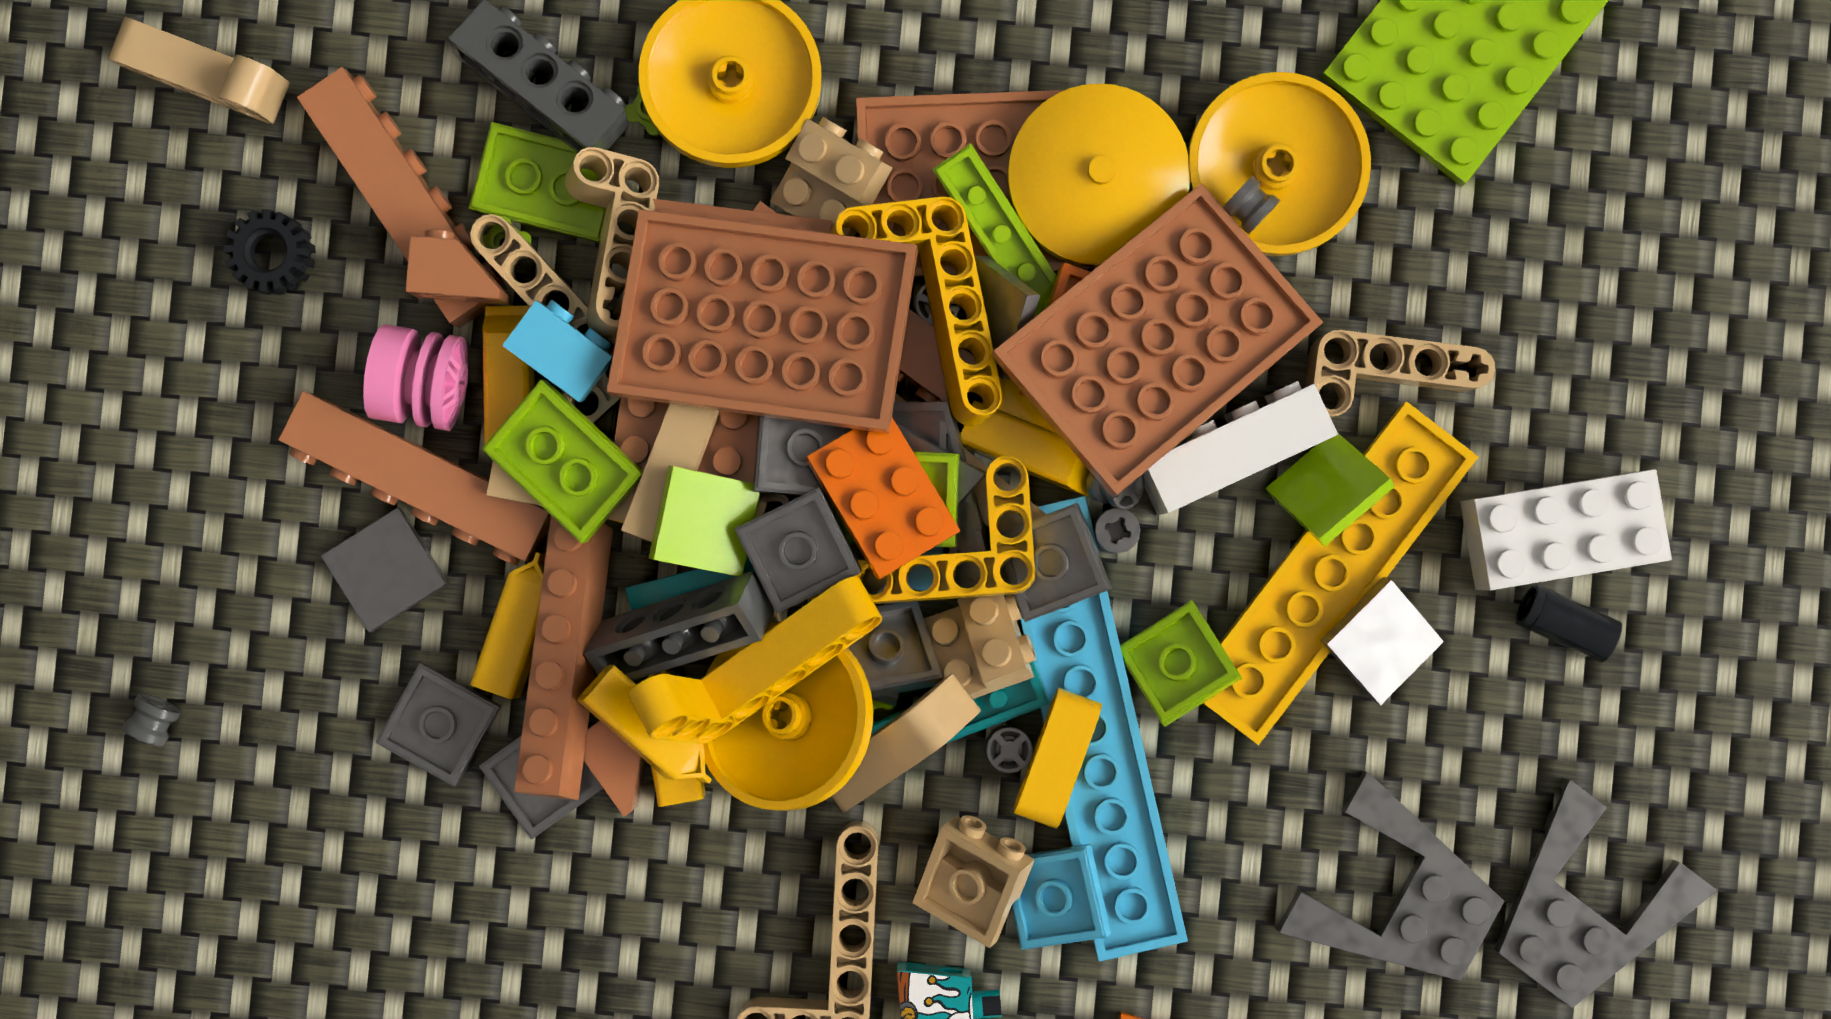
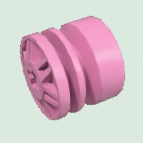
M383 324L377 330L372 340L364 374L363 399L364 409L368 418L403 424L412 410L415 425L427 428L432 423L435 429L450 431L455 426L460 414L468 384V347L465 338L449 335L444 340L443 335L431 332L426 336L421 347V339L417 330Z

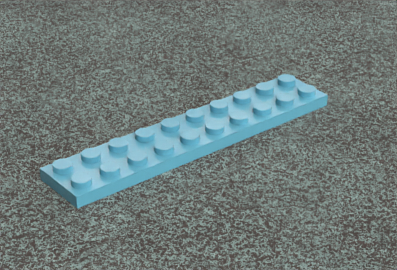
M1086 496L1038 507L1044 513L1049 514L1078 502L1098 551ZM1105 591L1027 622H1024V619H1020L1023 635L1028 634L1036 654L1035 664L1050 702H1052L1054 694L1059 687L1102 703L1098 722L1064 813L1072 847L1091 844L1111 931L1107 938L1093 940L1098 961L1187 942V934L1108 592ZM1050 704L1040 708L1043 723Z

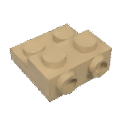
M822 117L818 125L807 118L785 158L791 164L770 202L793 216L832 220L834 225L839 214L845 209L855 206L872 205L893 167L879 160L883 151L859 138L856 145L844 140L843 136L847 130ZM850 227L842 228L845 236L855 237L857 230Z
M1014 594L957 599L959 606L924 618L943 679L953 673L973 699L1034 678L1030 662L1036 660V654L1028 634L1021 636L1017 620L1023 619Z
M969 815L962 816L961 818L956 816L941 827L912 903L990 948L998 941L1012 904L1020 898L1035 859L1024 854L1026 848L1020 841L1009 837H1003L999 840L985 832L987 827L982 820Z

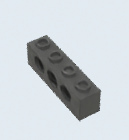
M483 0L448 38L459 60L577 153L588 147L608 150L629 126L624 109L626 105L615 92L606 87L601 91L590 82L591 77L584 68L573 60H570L568 63L564 62L555 55L556 49L546 38L538 33L531 36L523 30L520 20L504 6H500L497 9L488 1ZM506 47L518 49L510 57L498 56L499 52ZM540 74H550L553 76L546 84L536 85L532 83L534 78ZM575 101L588 103L587 107L580 112L573 113L566 110Z
M754 571L604 619L599 624L583 654L597 674L607 665H615L629 679L635 680L761 641L775 610Z

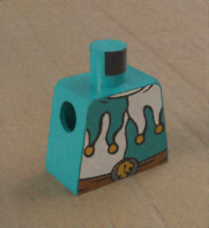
M897 962L900 1019H983L1002 1017L1000 990L972 991L970 969Z

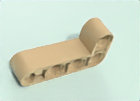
M124 17L108 57L109 61L125 69L272 125L275 123L290 82L275 70L255 60L237 54L234 58L127 17Z
M588 147L576 154L565 176V186L568 193L574 199L606 208L587 310V325L606 340H613L617 336L627 278L616 276L611 271L610 264H619L628 273L634 235L623 233L619 229L617 222H626L635 230L639 209L655 210L653 199H657L659 175L649 162L601 148ZM580 169L593 171L599 181L586 179L581 174ZM632 180L638 183L643 193L631 191L625 181ZM613 297H618L613 309V317L617 318V320L611 319L610 311L606 309Z
M1333 330L1318 338L1311 346L1305 388L1315 384L1318 392L1323 386L1332 387L1338 395L1337 405L1334 409H1327L1330 418L1345 413L1350 408L1354 398L1356 379L1467 392L1481 388L1492 380L1495 373V362L1486 350L1478 347L1346 330ZM1328 341L1336 342L1341 346L1344 356L1340 364H1334L1327 360L1324 348ZM1373 347L1381 348L1388 356V364L1384 370L1375 368L1370 361L1369 355ZM1418 353L1426 354L1432 361L1433 368L1428 376L1422 375L1415 367V358ZM1467 362L1469 368L1476 369V375L1470 378L1469 373L1466 371L1453 370L1448 372L1449 366H1458Z
M953 673L932 687L908 709L871 734L867 751L860 766L850 780L837 793L831 796L843 813L933 754L981 711L980 707Z

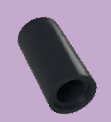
M1534 584L1527 591L1516 615L1517 625L1599 662H1604L1611 656L1622 632L1621 621L1538 584Z

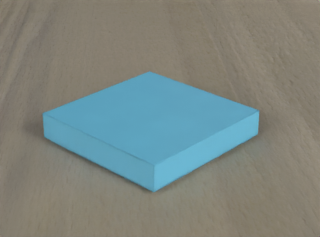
M1091 844L1026 854L1035 859L1020 898L1012 904L1021 950L1107 938L1111 934Z

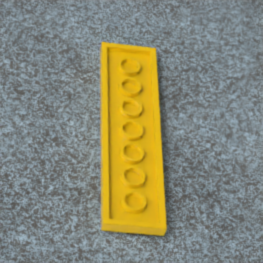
M1407 401L1400 405L1363 454L1390 477L1395 487L1325 547L1305 529L1220 641V644L1242 679L1203 704L1257 745L1262 742L1330 653L1320 640L1383 577H1388L1479 457Z

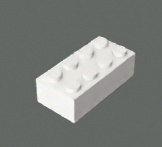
M1297 381L1264 396L1268 405L1259 408L1257 402L1253 401L1223 415L1227 424L1219 428L1214 420L1198 427L1185 438L1186 443L1174 447L1143 473L1144 488L1156 514L1170 513L1338 435L1315 384L1301 389Z
M1656 469L1460 501L1475 590H1496L1672 560Z

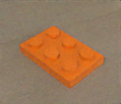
M893 417L889 434L853 429L805 458L877 580L889 575L961 531Z

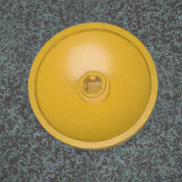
M679 0L659 17L647 35L639 61V87L650 121L661 137L678 152L692 160L714 167H749L768 161L783 153L793 145L807 118L812 121L821 92L820 56L815 41L805 23L790 7L780 0Z
M1262 73L1243 79L1227 88L1208 106L1200 117L1188 147L1190 192L1202 183L1219 204L1224 207L1232 196L1254 176L1260 181V189L1267 195L1274 194L1280 200L1274 209L1248 235L1265 256L1300 254L1312 250L1333 238L1357 213L1364 200L1370 181V146L1362 122L1356 112L1331 87L1316 79L1297 73ZM1231 216L1241 227V221L1236 216Z
M1104 83L1080 85L1066 89L1047 99L1032 112L1022 125L1012 146L1008 162L1007 185L1012 208L1039 247L1054 257L1070 264L1097 268L1189 194V155L1183 137L1173 120L1158 104L1148 97L1118 85Z
M781 622L769 623L765 633L773 629ZM749 645L719 653L705 676ZM846 648L724 735L710 742L702 743L704 746L705 763L716 781L740 801L766 810L789 811L804 809L816 805L837 793L860 766L870 742L873 726L871 690L864 670L857 658Z

